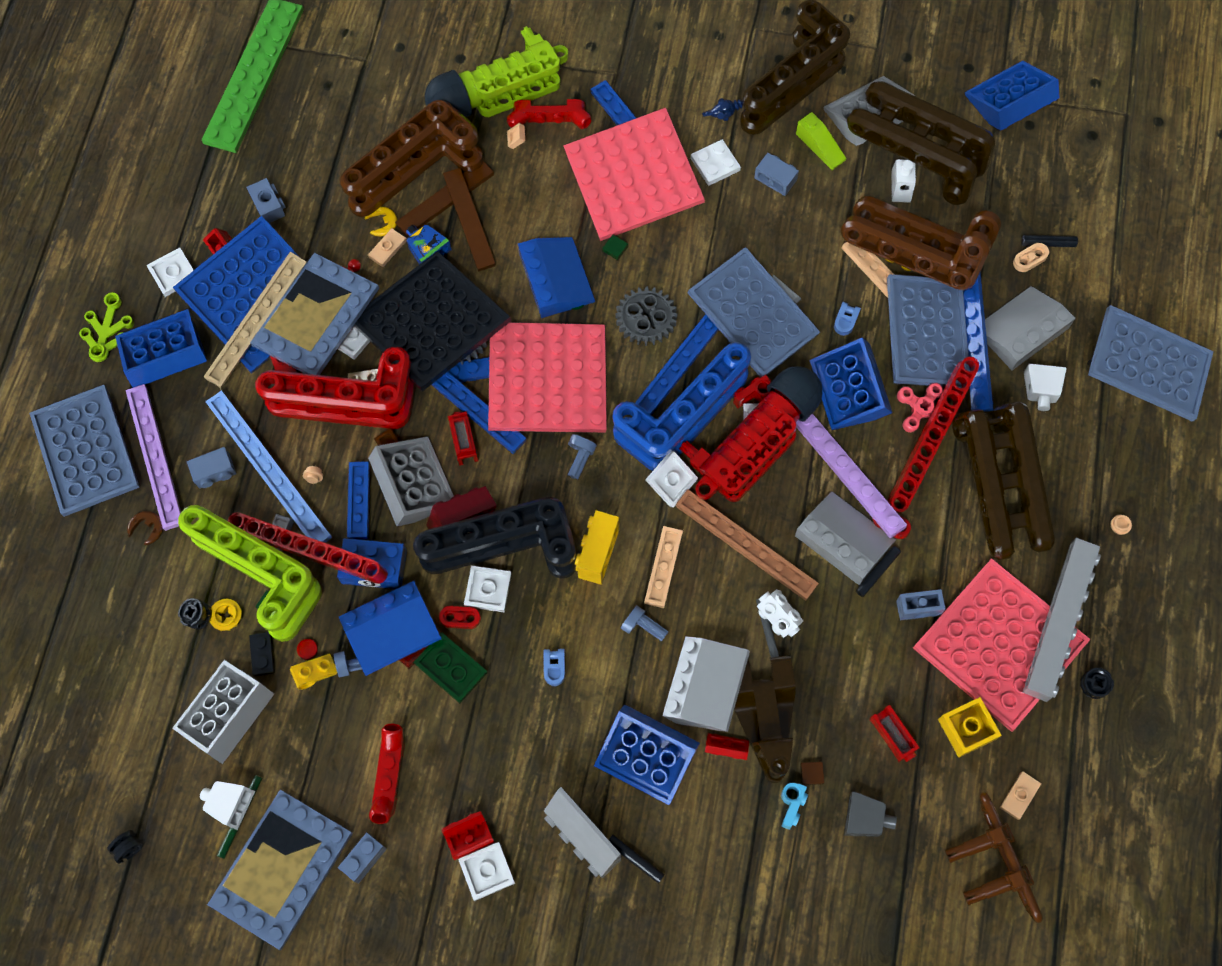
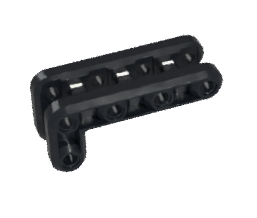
M544 497L429 529L419 533L413 543V549L419 558L422 568L430 574H441L537 546L542 547L547 567L554 577L560 579L568 578L576 571V548L566 512L562 503L553 497Z

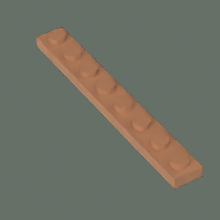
M687 490L676 503V507L805 601L818 586V582L690 490Z

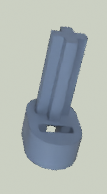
M572 434L568 445L578 450V453L568 476L578 480L589 455L594 454L597 445L588 439Z
M636 605L622 624L621 629L630 634L638 624L662 642L668 631L644 614L645 611Z
M345 651L334 653V661L339 678L349 676V672L362 669L357 658L347 660Z

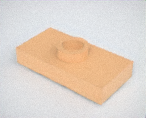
M391 228L368 254V257L384 267L406 243V237Z
M1022 771L1000 808L1017 820H1020L1041 783Z

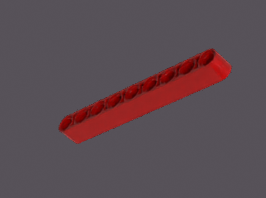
M967 357L955 366L887 500L897 513L908 509L979 369V362L974 357ZM964 364L969 365L970 371L965 369ZM956 380L961 383V388L957 387ZM947 397L953 400V405L947 402ZM939 414H942V415H943V417H944V422H941V421L939 420V418H938V415H939ZM930 431L935 433V440L930 437ZM921 448L927 451V457L921 454ZM912 465L917 466L918 474L912 471ZM904 482L909 484V492L903 488ZM895 499H897V500L900 501V503H901V508H900V509H898V508L895 507V505H894Z
M239 512L233 513L228 518V522L270 546L376 584L384 582L387 578L386 568L375 560Z

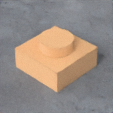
M518 123L507 131L508 147L514 149L525 142L524 125Z

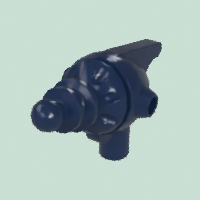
M721 98L711 110L703 112L702 115L703 117L712 116L727 121L734 114L735 110L738 111L739 107L742 108L743 102L740 99L732 102L731 100Z

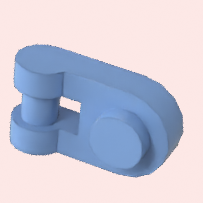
M842 302L834 323V329L839 335L844 336L852 332L861 308L857 306L854 308L848 306V303Z
M544 649V678L547 684L551 686H558L565 679L564 649H558V651ZM550 659H558V664H550Z

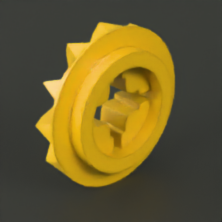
M222 599L211 607L212 617L210 623L220 631H230L233 627H237L238 622L242 619V610L234 600ZM226 611H228V613L233 617H227L224 620V618L219 614H225Z

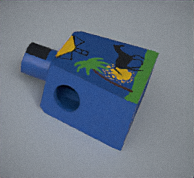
M411 225L406 230V233L410 236L406 240L408 248L419 265L437 251L444 256L451 250L449 240L429 225H424L421 229Z

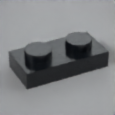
M269 632L249 635L253 676L274 674L272 636Z

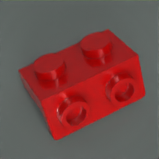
M481 811L472 813L466 818L450 823L441 829L454 860L494 842Z

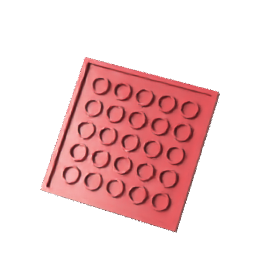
M666 108L563 146L600 241L611 238L612 235H619L705 203L703 194Z
M508 323L490 338L488 431L606 433L605 325Z
M991 558L916 643L913 649L973 700L981 697L988 712L1013 732L1040 700L1022 692L1050 606ZM1077 629L1074 640H1070L1069 647H1071V652L1068 659H1064L1063 662L1065 669L1090 641V638L1079 629Z

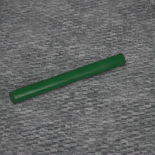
M255 775L249 789L256 793L263 778ZM229 828L216 856L225 859L238 830Z

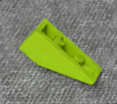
M813 112L798 122L796 135L831 170H834L846 161L845 155L825 124Z

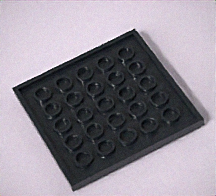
M437 251L371 301L354 326L382 353L391 347H400L407 351L411 360L409 379L423 392L511 322V318ZM395 360L392 363L397 364L399 360Z

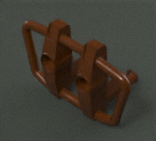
M983 792L980 794L981 808L990 829H987L986 833L946 849L945 853L947 856L956 853V855L948 857L949 862L952 863L990 848H998L1008 872L998 879L969 891H964L963 895L965 898L974 895L973 898L966 900V902L970 906L981 900L1008 891H1017L1026 911L1036 923H1040L1043 917L1030 886L1034 885L1032 876L1027 866H1021L1011 845L1015 839L1008 823H1001L989 795Z

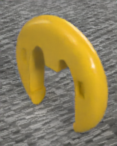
M380 207L365 217L366 220L370 217L386 215L383 217V220L388 225L375 231L373 230L370 234L382 237L391 228H396L397 216L387 207Z

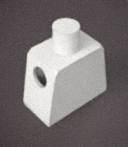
M898 159L895 161L891 171L892 202H911L916 182L915 163L910 160ZM906 185L904 190L900 188L901 186Z
M1028 364L1026 367L1024 379L1027 398L1030 401H1038V410H1050V403H1056L1059 399L1066 367Z
M217 781L212 789L204 788L201 791L200 799L206 801L203 811L222 824L238 830L255 791L242 785Z

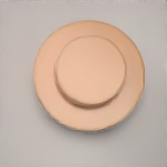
M309 466L303 472V478L309 483H318L323 480L322 470L316 466Z
M1116 515L1110 523L1112 530L1119 535L1127 534L1132 527L1131 520L1125 515Z

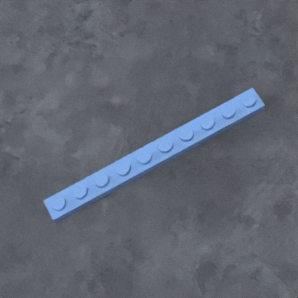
M222 390L205 401L304 535L324 543L330 540L332 537Z

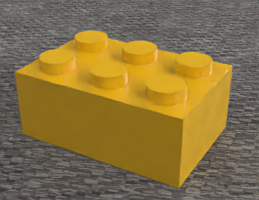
M596 510L594 517L590 516L587 525L589 528L588 535L584 534L581 542V546H583L582 553L577 554L575 565L576 571H578V578L602 585L620 527L619 517Z

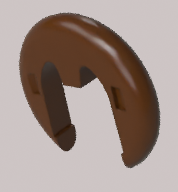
M143 511L131 518L128 523L127 533L130 537L143 520H145L144 523L149 527L154 524L153 531L144 543V545H149L159 539L163 527L159 515L151 511Z

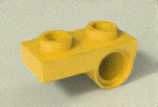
M330 654L291 666L290 668L298 690L309 688L316 681L337 674L336 666Z

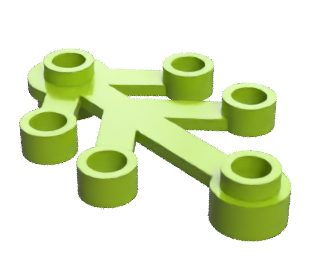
M113 292L108 293L104 297V303L108 308L102 326L95 312L88 311L84 315L85 320L93 326L99 335L98 342L96 343L92 338L93 333L89 328H82L79 332L80 337L90 346L89 357L94 362L104 361L108 357L109 351L117 347L116 338L106 343L107 338L123 328L129 329L134 326V320L128 315L122 317L119 322L111 326L115 311L122 303L118 294Z

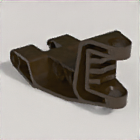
M790 655L769 658L772 675L768 679L752 680L750 663L747 660L734 708L766 778L772 783H778L783 780L790 768L793 738H789L796 685ZM774 767H778L781 772H777ZM769 770L773 775L778 776L779 778H772L770 776Z

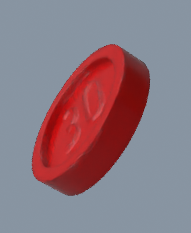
M304 639L297 646V653L304 660L314 658L318 652L317 644L311 639Z

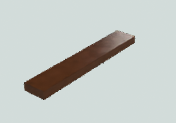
M484 161L479 169L463 173L469 193L494 176V172ZM447 185L395 222L396 226L406 237H409L406 233L408 227L415 225L420 229L453 205Z
M458 168L443 173L477 271L495 267L493 255L461 169Z

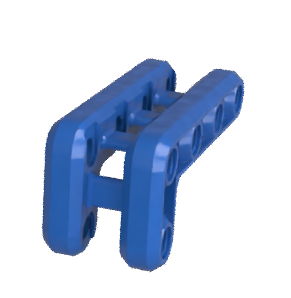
M742 343L728 344L658 419L653 418L633 402L626 401L617 405L613 411V436L617 444L652 471L671 451L680 456L682 451L679 448L682 446V443L688 441L691 444L734 397L735 392L747 382L748 367L751 361L750 350ZM738 356L740 360L732 359V357Z

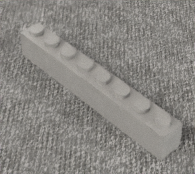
M1075 538L1070 544L1022 693L1045 702L1049 701L1052 697H1056L1059 686L1056 685L1058 678H1062L1065 671L1063 662L1064 659H1068L1071 652L1069 643L1070 640H1074L1077 633V628H1075L1076 621H1080L1083 610L1081 606L1082 603L1086 602L1089 595L1087 587L1088 584L1092 583L1095 573L1092 571L1094 565L1097 566L1101 554H1098L1100 546L1079 538Z

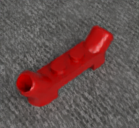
M567 99V105L531 106V100H518L514 102L513 111L507 116V123L512 128L518 123L524 125L531 122H573L578 128L586 129L591 123V115L585 111V102L580 99Z
M394 723L386 724L381 729V747L373 801L369 812L370 820L379 825L389 822L395 813L397 804L396 794L405 742L402 726Z

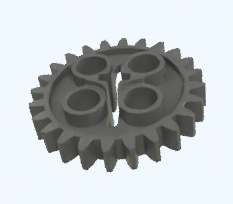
M648 286L645 287V291L638 287L637 293L631 290V296L625 294V300L620 299V306L616 307L617 313H615L616 319H618L616 320V325L620 326L619 332H624V338L630 336V342L636 339L637 345L644 341L645 346L648 345V341H651L653 345H655V340L662 343V336L668 339V332L673 333V326H676L677 313H675L677 307L673 306L674 301L669 300V295L662 296L663 290L656 293L655 287L652 291H649ZM647 303H653L654 305H653V306H647L646 304H647ZM631 311H636L637 314L632 315V314H630V312H631ZM656 318H663L664 320H663V321H657V320H655V319H656ZM640 326L647 327L644 330L639 329Z

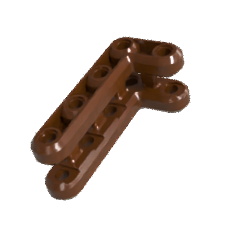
M435 100L429 103L341 174L340 185L344 193L349 196L348 205L351 212L359 217L369 216L443 156H446L463 171L471 172L479 169L483 163V155L479 146L476 145L479 139L476 127L447 101Z
M864 196L858 199L853 207L854 216L847 218L841 227V235L851 245L952 288L968 290L972 288L1000 231L1001 220L991 211H980L973 217L966 234L962 235L874 197Z

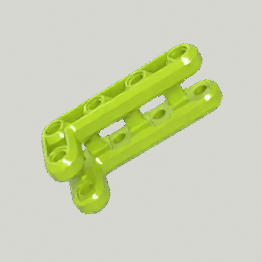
M199 505L186 507L178 517L180 529L187 536L191 537L193 543L200 549L270 588V591L257 610L258 622L263 628L268 630L275 640L283 642L293 639L322 595V587L318 580L313 577L312 572L304 564ZM195 518H199L198 521H196L194 524H191V522Z

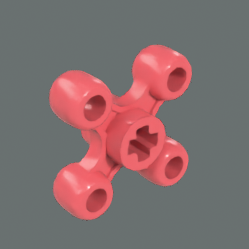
M930 384L926 389L925 397L915 396L910 387H902L897 392V400L901 403H907L912 407V415L907 417L902 423V427L906 432L912 433L919 428L920 419H929L934 410L933 401L938 399L943 392L940 384ZM939 414L938 418L944 422L943 415Z

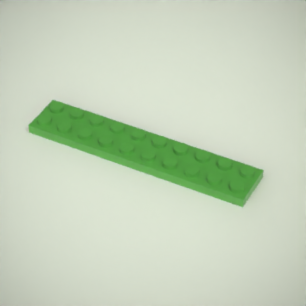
M283 0L268 1L203 135V144L237 153L304 11L302 5Z

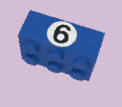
M343 539L342 549L375 560L386 568L388 575L384 582L376 584L338 570L337 578L341 584L390 589L402 587L407 549L404 544Z

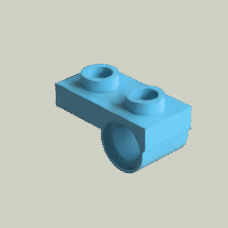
M789 783L782 790L781 798L789 807L781 827L789 830L792 825H797L801 815L797 811L800 805L804 806L808 794L805 793L806 786ZM794 789L797 792V798H788L786 791Z

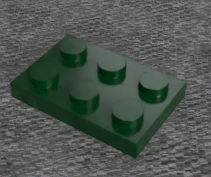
M441 632V640L430 644L413 663L460 704L488 672Z

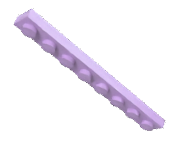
M143 384L126 390L162 527L167 531L179 526L178 517L181 509L147 387Z
M813 414L805 422L799 420L796 422L797 429L890 539L907 527L904 520Z

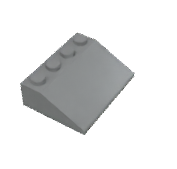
M882 76V77H880V78H878V79H876V80L873 81V82H878V81L885 82V83H887V84H890V85H892V86H894V87H896V88H898V89H900V90H903V91H905V92H907V93H909V94L915 96L914 94L910 93L909 91H907L906 89L902 88V87L899 86L898 84H896V83H894L893 81L889 80V79L886 78L885 76ZM871 83L824 106V111L844 137L856 146L863 144L867 140L856 136L849 130L847 118L851 112L860 108L878 115L881 113L880 110L874 108L866 101L865 92ZM896 118L893 120V123L895 124L903 122L902 120L900 121Z
M1030 286L985 319L987 345L1011 370H1014L1068 330L1075 317L1061 303Z
M428 437L375 446L368 458L396 526L415 523L429 517L434 504L440 501L446 502L454 496Z
M832 491L797 528L795 537L858 585L863 582L896 541L893 537L890 539L882 529L875 526L871 520Z
M685 636L662 716L676 724L728 732L750 651L703 638Z
M224 660L172 729L223 764L268 704L274 693Z
M560 787L545 808L544 812L547 816L544 819L552 828L556 825L561 831L558 835L566 844L571 842L575 847L573 852L581 861L584 858L590 864L587 867L595 877L600 875L603 878L621 861V854L563 788Z

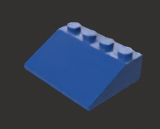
M1021 61L966 91L965 96L990 125L1001 131L1059 99V81L1048 73L1025 61Z
M572 237L535 238L518 243L519 255L541 318L595 302Z
M188 309L115 336L124 374L133 388L207 361Z
M863 337L810 360L812 370L822 384V402L831 430L874 421L893 413L871 345Z
M414 581L339 616L346 636L365 676L441 640L440 634Z
M624 705L615 718L594 766L670 805L700 743Z

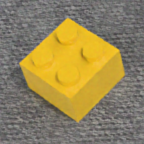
M981 697L943 714L938 719L958 757H962L1002 736Z

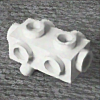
M776 589L771 594L767 591L759 598L761 602L757 605L759 615L771 622L772 630L775 634L782 635L783 638L787 635L792 637L800 630L798 626L803 620L798 611L793 609L787 602L786 597L780 590Z

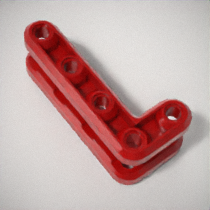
M391 347L382 353L375 381L271 370L261 373L255 382L257 393L265 400L268 411L274 416L388 429H399L408 423L416 385L409 379L410 357L407 351L400 347ZM399 360L397 364H391L393 361ZM275 384L272 388H268L269 385ZM395 412H399L398 415H396V416H391V414H393V413H395Z

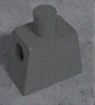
M852 792L849 796L844 835L878 837L882 835L883 827L895 829L897 816L885 814V803L857 792Z

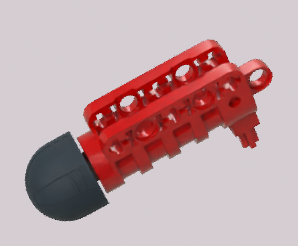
M797 366L787 368L779 373L767 386L768 395L711 455L703 448L697 450L688 441L682 443L679 450L690 458L691 466L703 477L695 488L696 494L700 499L707 500L718 491L730 502L739 501L795 442L796 422L798 420L805 422L818 408L822 399V384L814 372ZM702 485H708L710 492L703 495L699 492V488Z

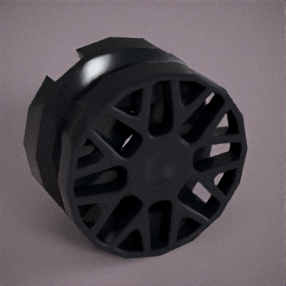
M190 598L181 604L178 617H180V622L183 625L198 630L206 627L210 622L212 610L207 603Z
M1093 668L1082 676L1080 687L1086 696L1092 699H1100L1112 691L1114 680H1112L1111 674L1107 670Z
M134 830L122 833L107 847L108 852L112 855L114 854L116 863H123L122 859L129 860L143 847L142 841L136 838L137 834Z

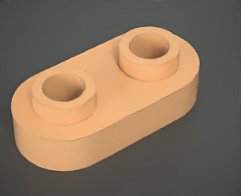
M1035 243L1021 251L1014 258V268L1020 272H1027L1043 263L1049 255L1048 247L1042 243Z

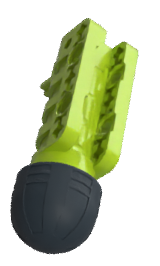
M526 26L521 31L525 39V51L521 53L518 51L513 52L505 59H495L490 65L482 64L477 66L476 70L472 72L467 70L458 74L455 70H451L436 76L427 85L425 104L427 106L435 100H444L450 103L464 117L470 116L472 109L475 107L484 117L494 116L512 109L515 101H532L557 91L560 88V77L557 72L560 69V64L568 60V49L563 45L552 47L548 41L542 39L540 34L534 35L531 28ZM563 52L565 55L558 57L556 53ZM538 86L541 89L539 91H533L532 87ZM501 99H507L508 103L501 104L499 101Z

